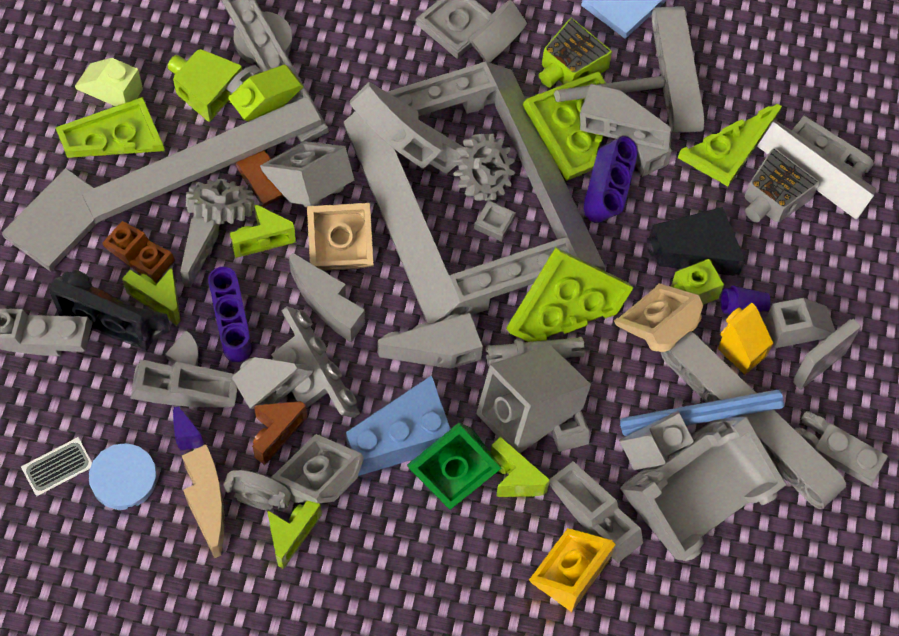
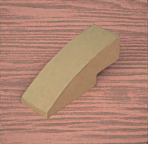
M203 445L182 455L185 468L193 482L192 486L183 491L214 558L221 556L224 539L225 515L223 497L213 459L207 445Z

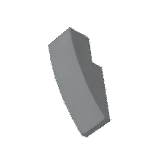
M292 253L289 257L290 271L308 305L332 330L349 342H352L365 325V309L346 299V287L343 282Z
M140 359L135 368L130 399L176 406L234 407L237 386L232 379L234 375L232 373L176 361L173 366Z
M574 461L549 479L551 488L589 534L610 539L616 544L611 557L617 563L643 544L641 528L618 508L617 500Z

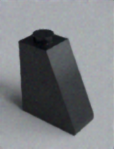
M723 207L652 225L650 236L647 238L648 251L651 256H655L658 265L661 267L684 269L710 259L718 274L735 276L740 274L745 262Z

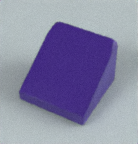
M174 407V432L178 448L186 450L203 446L204 443L200 432L180 407Z

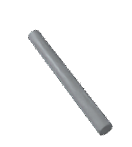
M657 76L597 85L609 86L623 93L663 88L664 78ZM590 85L555 90L556 102L584 99Z

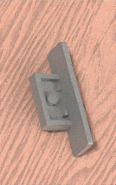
M286 306L282 313L295 336L271 355L274 360L311 366L314 370L309 377L292 390L296 400L303 402L306 408H308L328 393L341 415L352 418L357 417L360 414L355 405L357 400L354 394L348 388H345L340 379L342 377L341 371L329 360L325 353L327 351L325 343L313 332L310 317L303 310Z

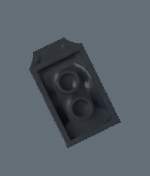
M72 270V272H64L62 276L54 279L49 288L59 316L88 317L92 321L91 330L147 351L150 344L156 338L170 332L171 327L167 314L124 304L107 292L93 287L89 282L90 278L81 271Z

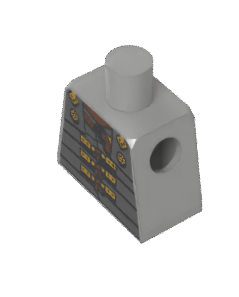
M773 148L748 186L745 199L751 204L745 209V213L753 222H759L765 215L775 222H781L814 197L820 182Z

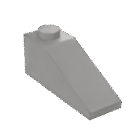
M590 84L580 112L581 131L616 139L621 136H627L634 143L669 151L672 131L670 126L622 91L609 86Z

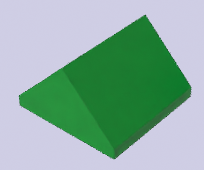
M462 423L456 424L407 464L408 468L449 510L502 469L474 429Z

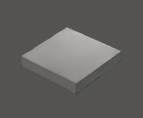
M438 0L416 18V25L458 59L473 47L468 38L489 22L488 17L492 13L476 0Z
M854 319L848 320L808 352L793 379V383L800 390L844 356L859 332L861 325Z

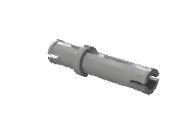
M582 337L524 343L522 340H515L513 344L486 345V352H488L486 354L487 364L490 366V364L551 345L564 358L584 357L585 351L581 349L584 348V341Z

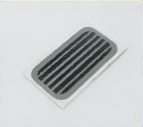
M79 437L30 461L21 466L37 497L90 469L92 461Z

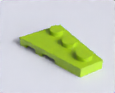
M143 97L55 127L67 158L164 151L163 143Z

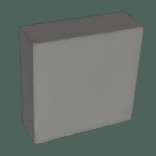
M488 200L474 224V229L502 242L515 219L516 212Z

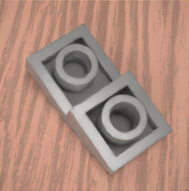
M508 0L488 17L489 22L468 38L486 62L490 63L527 25L526 20L512 0Z

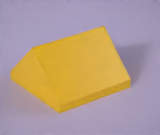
M567 528L529 581L572 612L611 559L616 544L610 539Z

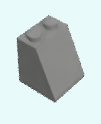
M551 345L490 364L476 414L498 437H502L517 452L521 453L554 430L557 425H561L581 411L591 383Z

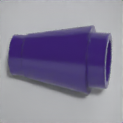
M732 285L730 288L723 289L721 294V309L724 314L730 315L739 307L743 310L750 303H753L759 312L768 311L770 308V295L767 292Z

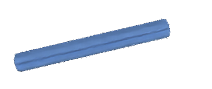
M772 390L620 419L622 434L628 436L676 411H679L686 425L780 409L784 407V400L781 390Z

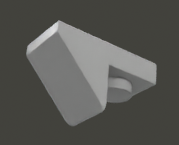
M676 411L619 439V442L634 470L666 464L665 456L694 443V440L679 411Z

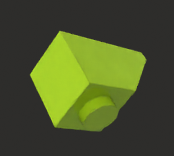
M284 64L249 77L228 99L242 118L249 122L284 107L304 86L289 66Z

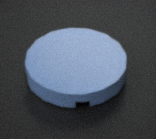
M128 443L112 445L101 451L93 460L89 470V485L97 500L106 507L117 510H125L128 507L144 503L153 493L157 483L156 466L149 453L139 446Z

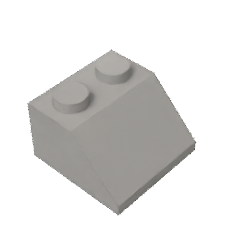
M304 141L260 165L262 172L290 203L303 204L304 207L319 205L322 203L323 198L343 191L345 185L354 181L346 146Z

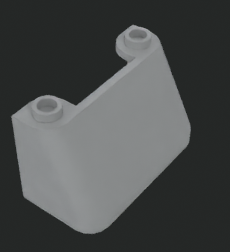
M729 417L708 423L691 435L694 443L665 456L666 464L644 468L626 481L620 488L628 502L677 560L689 561L697 557L702 552L700 548L704 544L702 536L747 503L759 502L761 505L773 501L778 496L777 492L786 486L747 417Z

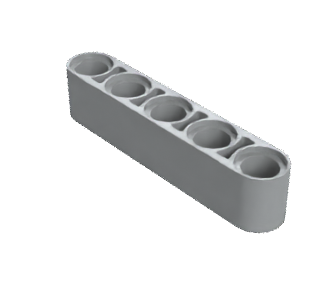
M684 6L653 8L652 27L660 74L664 78L663 91L669 126L672 128L671 133L703 131L704 112Z

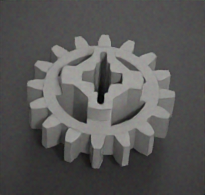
M494 134L472 135V138L464 139L465 147H460L456 150L460 155V159L453 160V163L459 166V170L453 174L461 178L457 186L459 188L466 187L465 195L474 196L476 201L496 200V196L505 194L503 187H511L508 175L515 174V171L509 169V165L514 162V159L507 157L511 149L509 147L502 148L503 139H494Z
M216 179V182L207 180V184L197 182L196 187H189V192H186V207L188 213H194V218L204 217V222L216 220L217 224H224L225 221L232 224L234 219L244 221L245 216L250 217L252 215L255 196H253L252 190H246L245 185L236 186L234 181L227 183L225 179Z

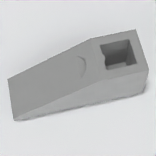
M470 313L465 315L453 314L446 317L443 321L433 324L422 323L415 326L413 330L402 333L391 332L384 335L382 339H378V355L381 358L449 369L481 360L483 348Z

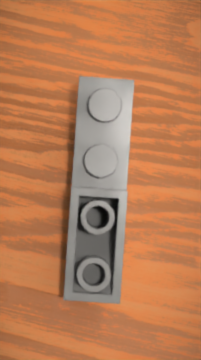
M368 82L350 100V105L373 131L416 165L424 168L430 164L446 174L456 166L453 160L460 159V155L456 150L463 146L418 120V111L371 82Z
M0 309V350L44 356H61L62 351L86 352L92 321L88 317L27 315L23 309Z

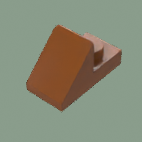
M303 402L264 404L254 407L256 418L268 427V429L263 428L258 432L252 446L254 457L263 465L268 463L307 419V409Z

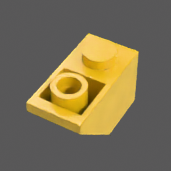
M750 303L743 310L740 307L735 309L726 319L728 325L720 334L722 339L718 350L744 375L768 356L773 345L762 317L753 303Z

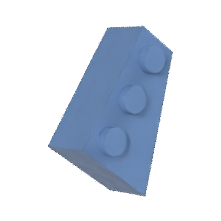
M432 375L346 432L347 447L362 453L364 458L358 476L411 461L450 430Z

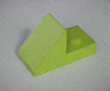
M254 205L258 226H244L230 233L235 258L296 243L293 222L259 205Z
M170 268L157 285L149 276L145 274L139 276L132 270H129L122 278L126 293L153 311L167 314L169 321L178 325L181 319L173 269Z
M499 437L491 445V454L502 468L499 472L509 474L498 485L497 497L543 496L548 491L550 480L502 437Z
M307 500L304 505L299 504L290 516V524L272 512L267 511L277 564L282 569L286 567L322 516L320 503Z

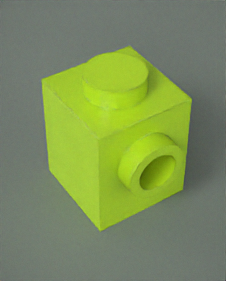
M710 259L676 271L670 287L699 295L704 305L719 299L724 284Z

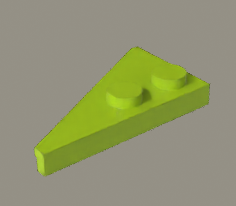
M779 104L768 106L758 111L756 116L746 121L741 119L723 128L719 133L705 137L703 142L689 149L687 146L682 148L678 159L729 187L772 122L779 115L782 106Z

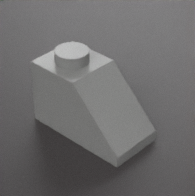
M254 357L243 362L240 370L232 376V379L249 408L254 409L257 405L278 403L309 377L314 370L311 366Z

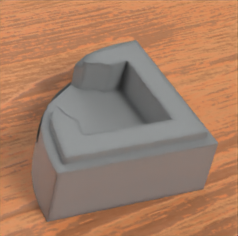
M256 65L249 66L238 73L226 89L233 93L249 77L263 71Z
M185 331L167 351L166 358L173 363L176 361L198 366L199 352L193 336L188 331Z

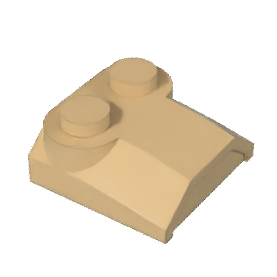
M370 203L307 206L309 255L312 265L326 271L360 269L374 266Z
M659 283L623 315L616 318L614 322L616 326L645 339L651 350L666 352L672 349L683 336L698 326L702 319L703 303L697 294Z

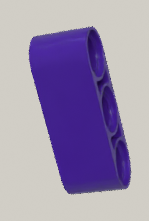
M621 136L603 145L597 152L583 207L586 217L591 222L600 223L620 214L624 209L638 153L636 144L627 136Z
M218 267L210 273L208 282L223 353L229 361L242 362L250 356L252 345L237 275L229 267ZM222 284H229V285H231L230 287H228V288H226V289H219V288H217V287H219V286L222 285ZM230 311L237 313L233 317L223 316L225 313ZM233 340L243 341V343H241L238 346L229 345V343Z

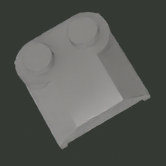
M315 434L271 479L279 482L291 492V502L300 503L307 500L318 504L334 502L357 479L364 458L360 452Z

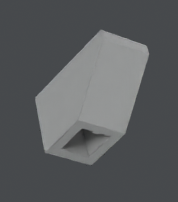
M806 298L772 304L765 320L774 348L826 339L835 332L827 306Z

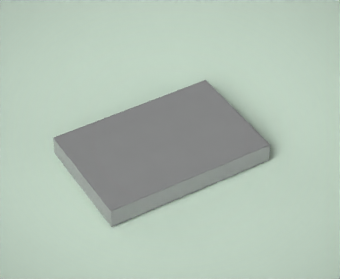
M65 168L2 232L3 237L51 272L97 224L82 196V193L94 188Z

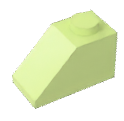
M114 58L90 63L75 85L77 90L113 106L137 99L143 90L139 70Z

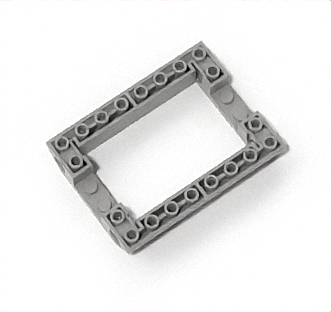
M485 61L387 92L417 110L418 116L459 103L463 104L466 113L469 114L484 109L485 105L495 103V107L557 238L555 241L449 275L395 149L373 131L356 111L344 121L347 134L427 323L433 324L443 321L446 317L453 314L465 315L470 313L474 315L489 310L490 298L533 284L555 247L605 271L606 267L559 168L522 105L526 99L511 69Z

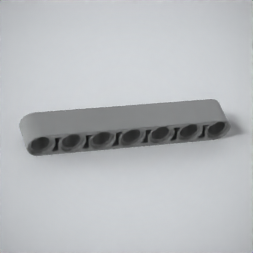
M692 331L677 341L672 349L661 352L662 358L667 365L706 403L756 394L747 383ZM775 410L736 416L747 417L780 475L817 509H823L846 488L843 476Z

